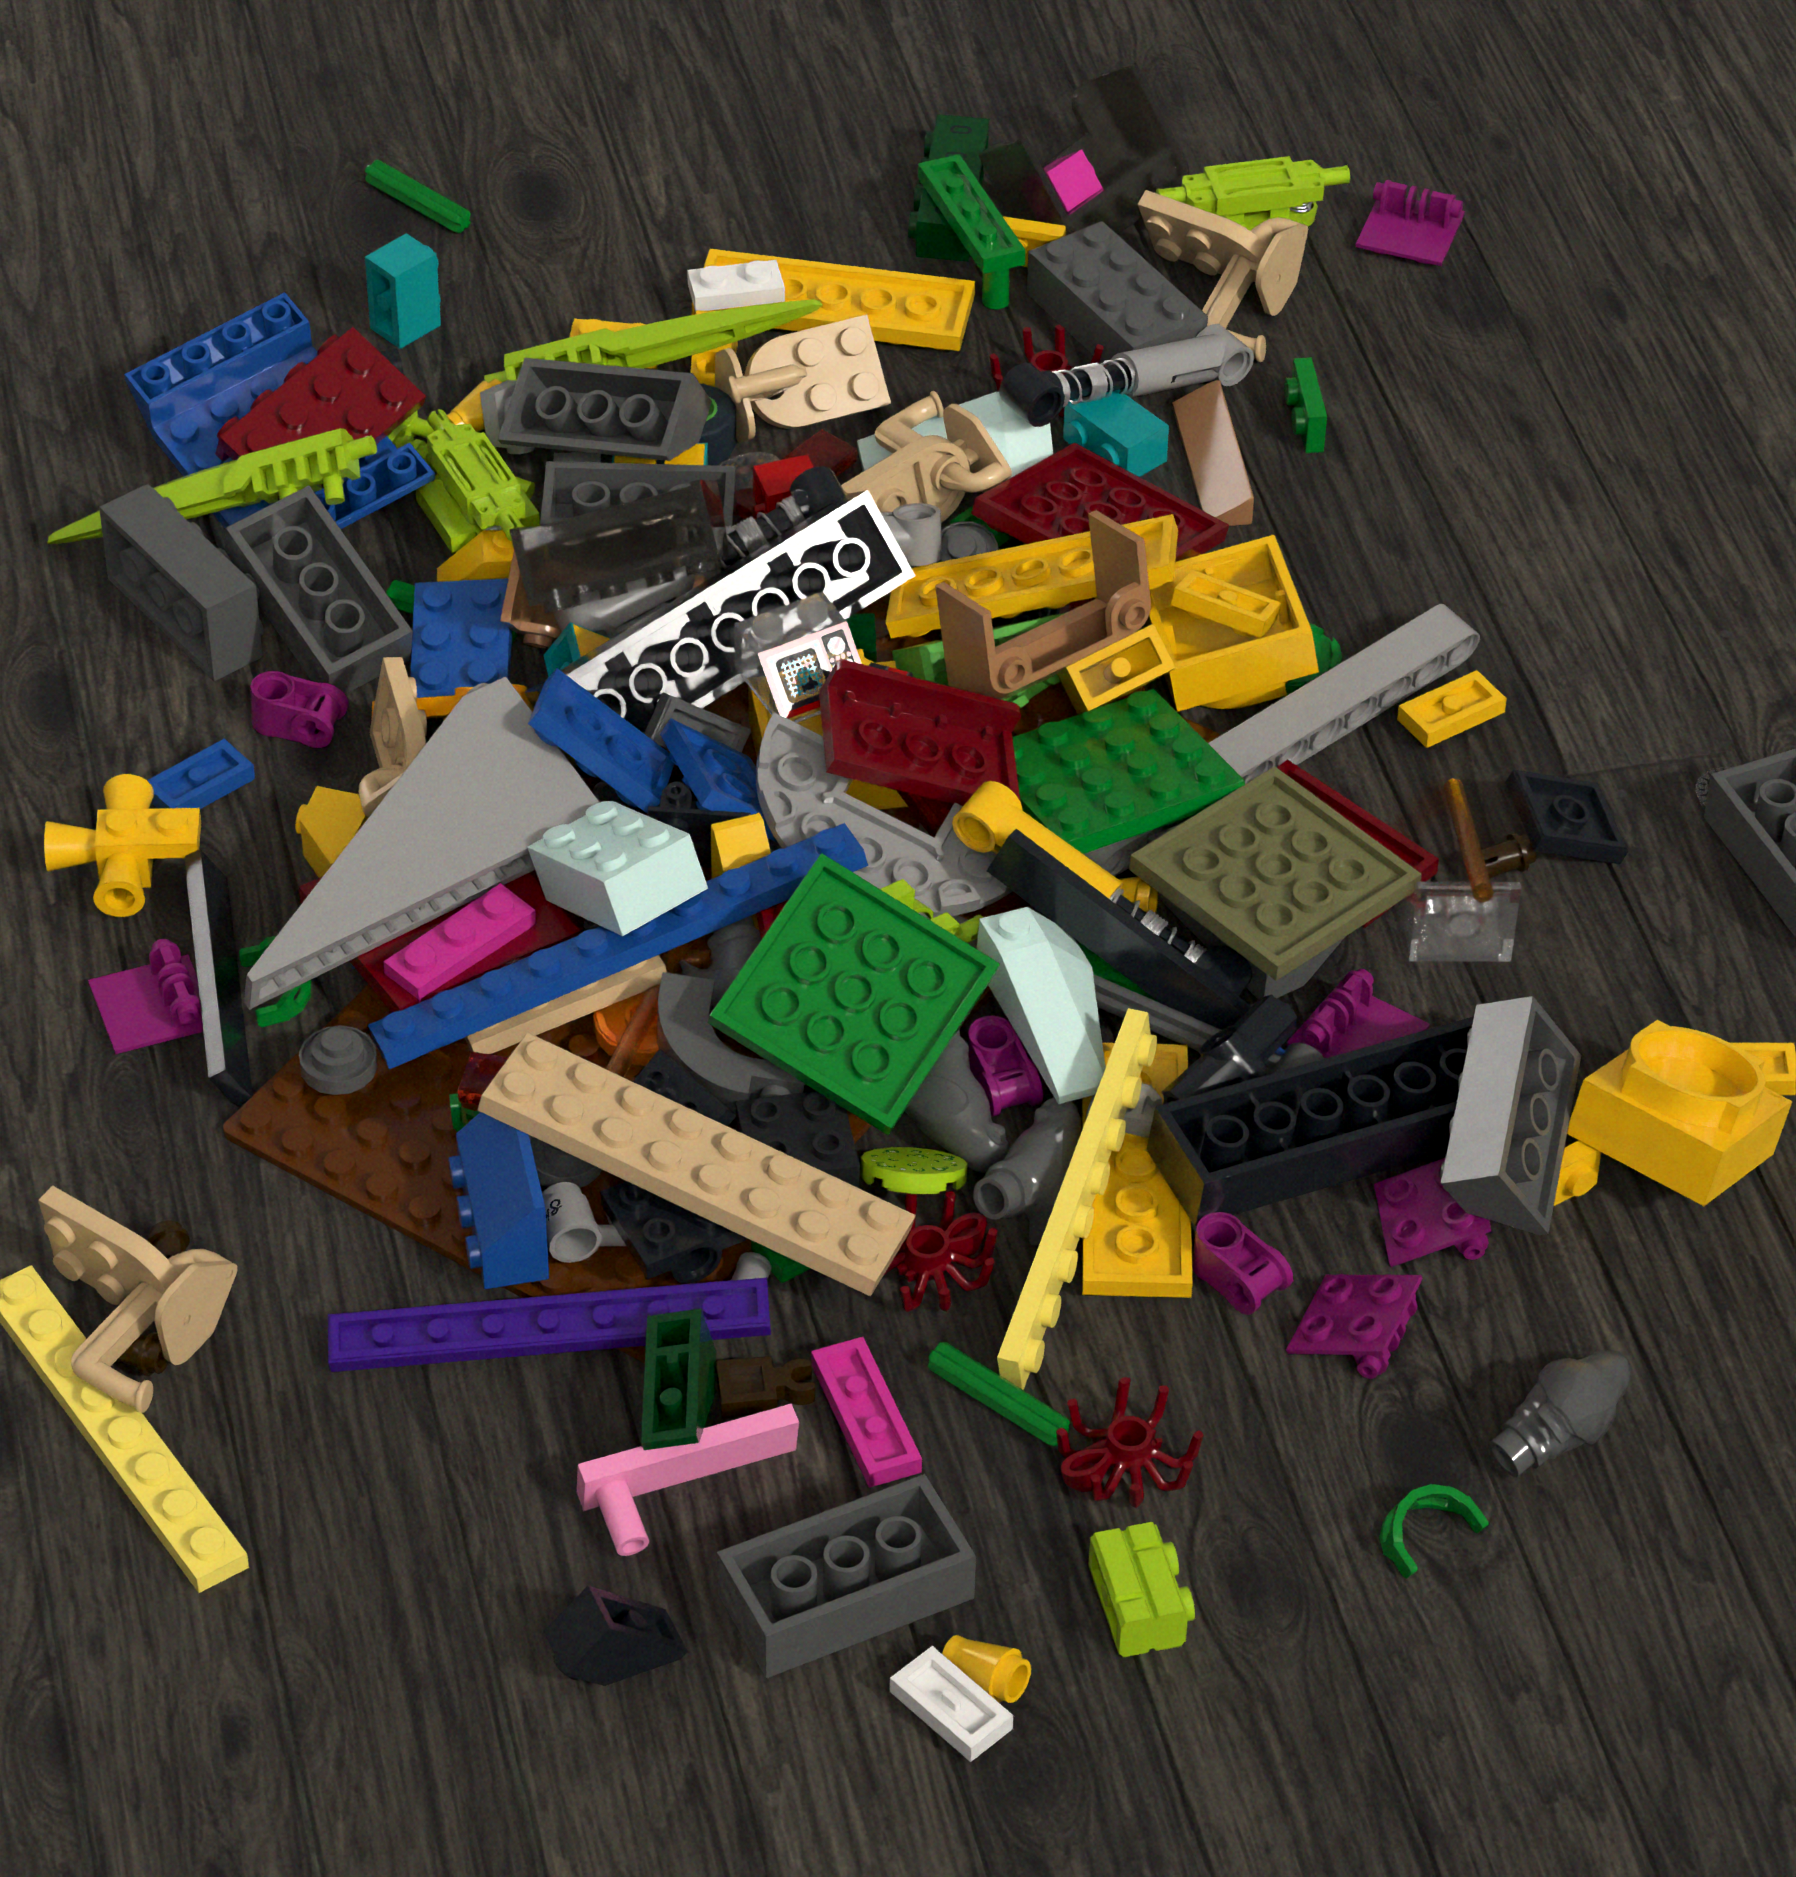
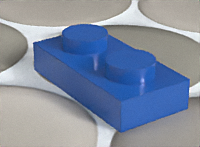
M224 738L147 781L153 787L154 797L151 803L157 809H201L253 781L255 773L254 765Z

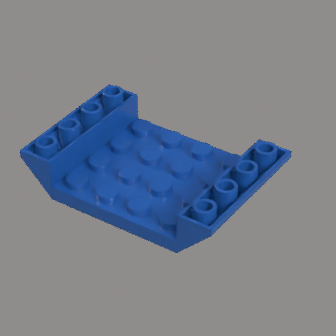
M284 292L124 374L155 442L179 472L186 476L233 461L229 457L226 461L222 462L215 455L219 441L217 434L222 426L235 416L239 419L244 417L251 411L252 403L261 393L267 389H271L274 392L284 384V378L295 365L302 361L307 365L318 355L316 349L312 346L310 322ZM386 436L376 444V454L360 458L361 478L351 480L348 477L344 478L343 490L345 501L338 505L326 504L324 488L314 492L340 529L436 479L435 472L410 442L397 449L388 436ZM261 500L260 503L245 507L236 506L214 512L213 514L222 526L226 528L271 504Z

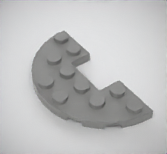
M773 712L766 726L758 752L756 788L763 816L781 848L789 847L815 836L822 830L845 823L864 849L868 866L853 873L879 889L904 879L915 890V899L928 906L934 912L933 918L945 912L955 916L976 911L995 903L1012 892L1011 889L987 872L996 854L992 851L986 853L974 851L961 842L955 834L952 826L953 817L963 806L954 803L936 836L932 837L846 794L854 779L826 773L823 736Z

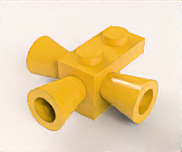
M122 774L109 779L104 786L103 793L107 809L98 810L96 830L46 821L44 834L45 863L48 872L97 861L99 882L94 892L93 900L100 911L115 917L131 916L143 908L145 904L143 888H151L153 859L185 858L186 855L199 850L201 833L200 808L149 809L154 797L152 785L140 776Z

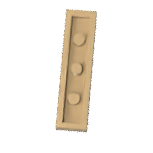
M657 955L464 1038L475 1059L478 1060L521 1042L527 1032L534 1036L660 985L662 973H667L665 964L660 956Z

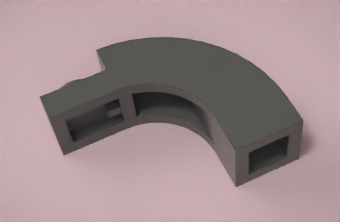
M662 973L657 1011L658 1048L676 1060L730 1111L736 1115V1101L805 1092V1084L768 1060L747 1057L731 1050L717 1037L712 1025L708 1024L709 1016L713 1010L715 980Z

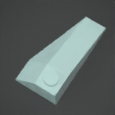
M999 392L959 404V406L974 414L981 421L1009 464L1012 471L1010 478L1053 455L1050 423L1042 427L1032 426L1001 399ZM934 416L912 428V430L923 437L937 435L947 439L943 417L938 418ZM875 434L857 440V450L863 472L893 454L876 442Z
M1029 907L980 918L977 950L1000 963L998 971L988 986L1057 1103L1062 1104L1096 1095L1106 1066L1092 966L1077 941L1056 923Z

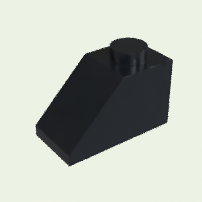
M587 1586L544 1630V1634L554 1652V1663L564 1675L573 1680L581 1679L602 1686L680 1660L688 1652L666 1609L591 1586Z

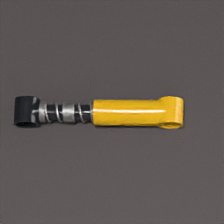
M995 781L984 782L953 817L952 826L959 840L972 850L982 853L992 851L997 855L1008 836L1015 829H1018L1237 996L1250 983L1253 975L1251 966L1241 954L1227 946L1219 945L1203 949V946L1200 947V944L1195 945V940L1188 943L1176 934L1177 927L1168 929V921L1159 917L1152 910L1146 913L1140 909V901L1132 903L1122 896L1124 892L1121 889L1122 881L1025 813L1020 800L1007 786Z

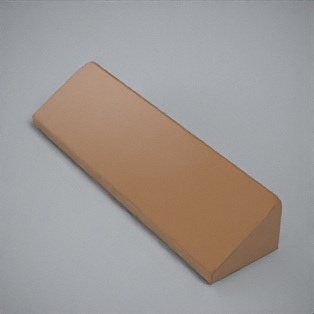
M1215 380L1172 402V409L1200 509L1229 524V526L1252 524L1254 497L1220 380Z

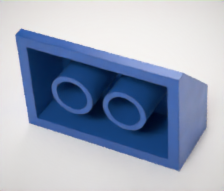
M480 1112L456 1133L458 1156L448 1157L453 1189L463 1188L464 1196H457L460 1225L462 1229L471 1227L473 1236L465 1237L470 1269L480 1268L484 1289L549 1279L546 1211L529 1135Z

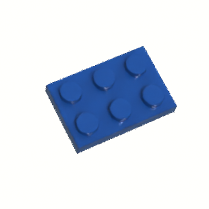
M508 578L415 583L410 677L415 678L417 698L451 696L455 694V688L475 687L481 683L490 684L505 676L510 681L512 630L500 622Z
M556 668L545 681L528 724L534 728L537 736L546 744L558 746L573 757L583 772L592 777L601 778L615 789L616 794L623 802L631 807H639L648 814V806L657 807L660 804L662 791L668 785L675 765L668 757L670 753Z
M670 718L660 735L670 751L669 759L680 768L684 775L682 778L683 783L696 796L698 800L696 806L700 810L751 813V815L760 813L764 821L767 838L777 842L767 825L760 807L756 788V766L752 759Z

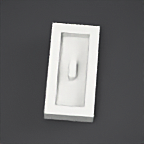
M756 260L743 264L708 266L687 270L688 287L695 312L696 310L710 311L785 302V286L777 260Z
M933 1646L890 1677V1692L970 1762L1013 1729V1714Z

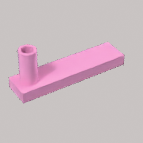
M791 1403L704 1428L699 1443L643 1450V1447L640 1446L580 1463L577 1470V1495L583 1511L600 1507L617 1553L621 1556L636 1554L648 1546L649 1539L633 1500L634 1496L795 1451L799 1420Z

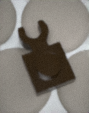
M771 1356L716 1361V1377L722 1418L747 1416L777 1408V1400H786L795 1405H808L815 1402L814 1382H796L812 1379V1364L809 1359H794L787 1362L781 1368H773Z

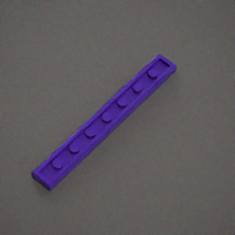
M766 1277L328 1314V1363L331 1372L646 1346L647 1316L700 1308L702 1309L712 1340L771 1335L768 1282Z

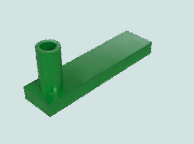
M960 154L918 163V179L982 272L983 305L994 310L1005 308L1009 304V268L1025 265V248Z

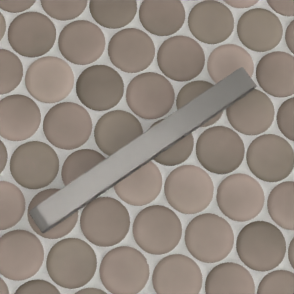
M1445 604L1436 605L1208 744L1245 780V784L1272 767H1278L1287 759L1298 765L1462 664L1476 649L1480 635ZM1193 816L1085 853L1084 855L1116 877L1129 869L1131 854L1146 846L1148 837L1185 822Z

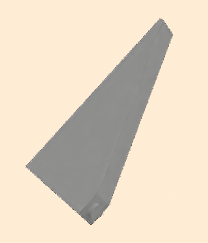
M506 676L490 684H478L460 699L246 976L244 1003L249 1010L482 896L500 883L505 885L534 871L535 867L527 847L543 839V834L550 828L574 822L586 815V810L589 807L599 803L559 747L546 744L537 736L534 728L528 724L532 711Z

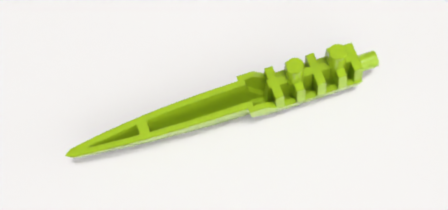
M815 299L789 301L690 315L616 332L604 328L504 354L505 370L484 375V379L488 383L493 379H498L501 382L507 380L517 381L524 358L644 369L751 337L812 313L823 306V304Z
M339 428L245 454L236 460L183 476L156 486L153 489L163 498L168 497L185 519L199 517L236 506L245 507L260 503L261 500H265L269 504L278 501V496L281 500L307 486H310L314 492L322 490V484L326 504L338 505L345 501L343 490L344 478L348 477L351 480L361 478L359 459L376 454L377 446L371 435L354 440L346 429ZM100 510L53 532L48 537L47 544H60L103 537Z

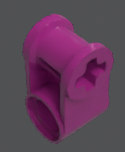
M280 671L263 672L252 680L250 686L253 728L262 735L299 742L312 748L326 747L332 741L335 732L333 726L338 719H341L346 714L349 707L348 698L336 686L289 676ZM321 697H325L323 702L319 701ZM316 729L320 730L318 734H315Z
M993 1015L976 1019L970 1025L968 1032V1057L970 1070L984 1089L988 1098L991 1118L1000 1115L1001 1109L1027 1102L1032 1107L1042 1104L1043 1090L1038 1071L1034 1063L1028 1058L1011 1023L1002 1017Z
M1213 1212L1203 1216L1198 1222L1192 1256L1193 1271L1199 1278L1206 1281L1223 1295L1237 1311L1246 1315L1253 1314L1260 1308L1261 1300L1273 1291H1283L1291 1286L1293 1272L1286 1258L1278 1250L1268 1246L1251 1232L1238 1218L1229 1213Z

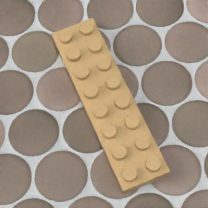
M528 1032L486 1088L480 1099L478 1111L870 1297L909 1234L916 1216Z

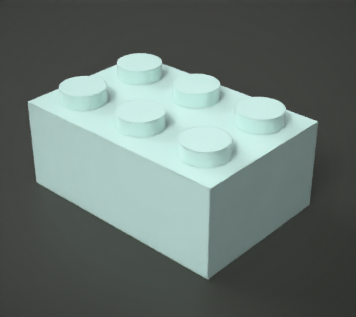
M603 801L592 805L586 810V815L570 824H562L550 828L543 834V839L527 847L547 901L621 936L630 933L708 889L689 833L614 801Z

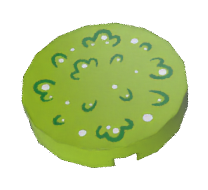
M890 1147L864 1152L860 1159V1177L869 1185L874 1183V1177L882 1179V1187L888 1188L889 1191L911 1194H939L940 1191H946L947 1183L953 1182V1188L958 1190L967 1182L968 1163L961 1157L942 1151L913 1147Z

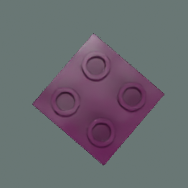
M1386 180L1385 183L1377 182L1373 192V199L1376 202L1356 242V247L1371 250L1378 254H1389L1415 260L1423 264L1442 266L1465 215V211H1462L1463 201L1456 200V195L1436 191L1432 192L1430 198V189L1427 188L1423 190L1421 200L1417 201V186H1411L1406 198L1407 185L1392 182L1391 180Z
M159 939L153 943L149 954V965L88 980L115 1054L203 1032L197 975L189 955L181 956L179 947L168 939Z
M1358 969L1357 971H1349L1345 975L1344 980L1339 982L1287 1041V1046L1293 1043H1304L1318 1050L1324 1058H1329L1427 1030L1430 1024L1372 996L1373 976L1365 969Z
M1446 1158L1374 1184L1389 1265L1391 1267L1455 1245L1457 1250L1470 1260L1479 1259L1484 1255L1485 1249L1489 1244L1486 1233L1492 1231L1490 1220L1466 1213L1449 1192L1444 1189L1441 1184L1440 1170Z
M1392 1274L1325 1275L1286 1349L1287 1353L1353 1355L1358 1364L1357 1371L1363 1377L1373 1379L1377 1375L1385 1373L1389 1365L1390 1352L1398 1348L1400 1339L1406 1332V1324L1418 1308L1415 1293L1423 1279L1422 1276Z

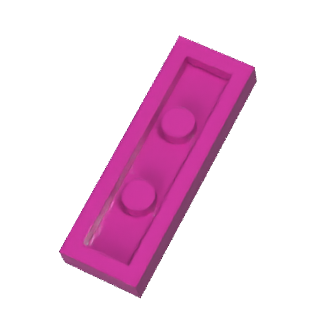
M500 883L383 961L384 974L416 997L420 1003L421 998L536 925L535 909Z
M864 1337L811 1351L812 1368L868 1487L922 1473V1457Z

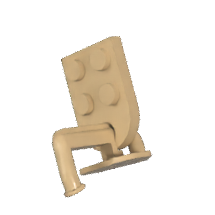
M1145 190L1138 203V207L1156 253L1169 261H1177L1179 259L1194 264L1197 269L1208 275L1222 274L1202 310L1208 316L1207 326L1220 324L1226 329L1252 282H1255L1265 313L1275 316L1282 310L1298 280L1308 234L1307 225L1277 217L1262 222L1250 231L1225 217ZM1228 330L1253 351L1254 359L1257 362H1263L1266 353V340L1263 335L1252 338Z
M867 314L782 335L764 343L749 359L744 376L737 355L732 348L723 349L715 354V387L728 394L736 406V439L739 443L755 437L756 426L752 408L759 417L773 426L784 429H796L891 404ZM780 393L777 399H775V400H770V399H768V398H770V397H772V396H774V395Z
M931 391L928 397L911 404L883 421L876 428V442L893 454L841 486L846 495L868 490L880 512H893L899 506L913 503L934 505L941 510L942 523L957 509L966 492L985 493L1010 478L1012 471L989 433L974 414L957 404H951L943 410L938 394L935 391ZM934 416L938 418L943 417L947 439L937 435L923 437L912 430V428Z
M383 657L369 732L380 768L365 775L359 784L360 802L363 812L368 818L426 745V714L424 710H418L416 681L414 677H408L402 657Z
M52 1185L38 1201L45 1223L44 1230L49 1237L53 1251L55 1267L66 1278L72 1281L82 1280L94 1287L107 1302L119 1305L76 1349L71 1359L73 1372L80 1379L112 1398L135 1407L139 1413H144L152 1400V1382L149 1380H144L142 1383L135 1381L111 1367L112 1364L153 1321H155L164 1358L174 1365L186 1362L214 1332L236 1277L237 1265L219 1254L206 1249H191L167 1259L156 1247L140 1235Z

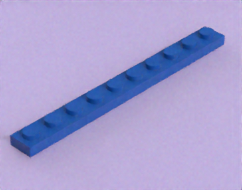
M845 823L822 830L815 836L789 847L775 850L763 858L739 868L730 869L722 875L706 881L708 889L624 936L602 926L589 929L574 938L548 949L539 950L531 956L501 969L489 971L482 977L451 990L442 991L416 1005L401 1011L392 1012L385 1018L368 1024L372 1039L389 1069H392L789 900L821 853L852 872L868 866L864 849Z

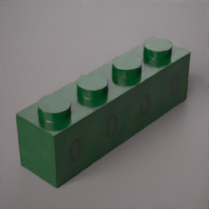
M937 114L934 132L926 131L924 158H921L920 163L960 154L980 185L983 186L989 149V119ZM916 184L914 211L918 212H910L908 238L916 239V257L969 262L970 254L923 185Z

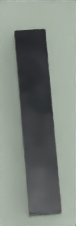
M1015 829L1008 836L988 867V873L1161 1004L1221 1030L1234 1025L1251 1008L1244 1000L1018 829Z
M199 849L186 855L184 861L208 1077L233 1104L240 1106L252 1098L253 1091L227 877Z

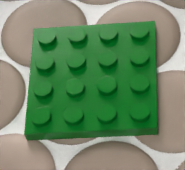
M1154 689L1135 692L1128 698L1105 706H1099L1088 712L1084 711V713L1058 722L1045 723L1038 729L1012 737L1020 802L1023 811L1082 854L1196 815L1238 788L1245 786V780Z
M821 853L711 1012L708 1024L884 1134L889 1135L998 971L1000 963Z

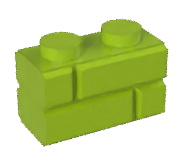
M1153 1522L1128 1526L1124 1531L1116 1528L1095 1532L1090 1537L1088 1565L1119 1655L1128 1657L1148 1653L1152 1648L1159 1651L1182 1646L1186 1642L1187 1621L1195 1619V1608L1188 1586L1179 1588L1175 1578L1179 1574V1563L1174 1544L1172 1542H1162L1158 1527Z

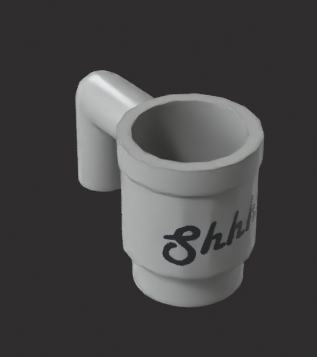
M560 1182L549 1186L543 1191L542 1195L546 1211L547 1245L553 1258L561 1262H578L590 1257L600 1246H626L608 1216L609 1225H597L587 1197L582 1194L581 1189L576 1184Z

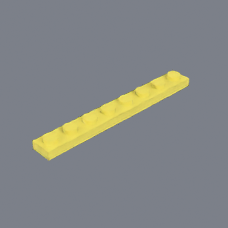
M1127 1009L997 1356L1000 1376L1024 1390L1030 1372L1037 1373L1040 1369L1045 1349V1343L1042 1340L1047 1327L1053 1328L1057 1323L1061 1309V1296L1059 1293L1063 1282L1070 1283L1074 1277L1078 1260V1253L1075 1249L1079 1238L1086 1239L1089 1236L1094 1218V1208L1091 1207L1096 1194H1104L1110 1175L1109 1157L1112 1151L1118 1152L1121 1149L1124 1141L1126 1122L1123 1119L1128 1108L1135 1109L1137 1106L1142 1085L1139 1076L1143 1065L1150 1067L1154 1060L1157 1036L1150 1033L1148 1012Z
M28 1266L1 1279V1325L198 1593L248 1569L249 1564L246 1551L145 1416L137 1412L135 1407L112 1398L80 1379L73 1372L71 1367L72 1355L86 1340V1337L33 1266Z

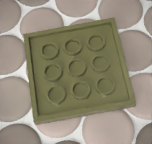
M1275 766L1131 854L1129 865L1130 871L1275 981L1420 888L1422 876L1420 872Z

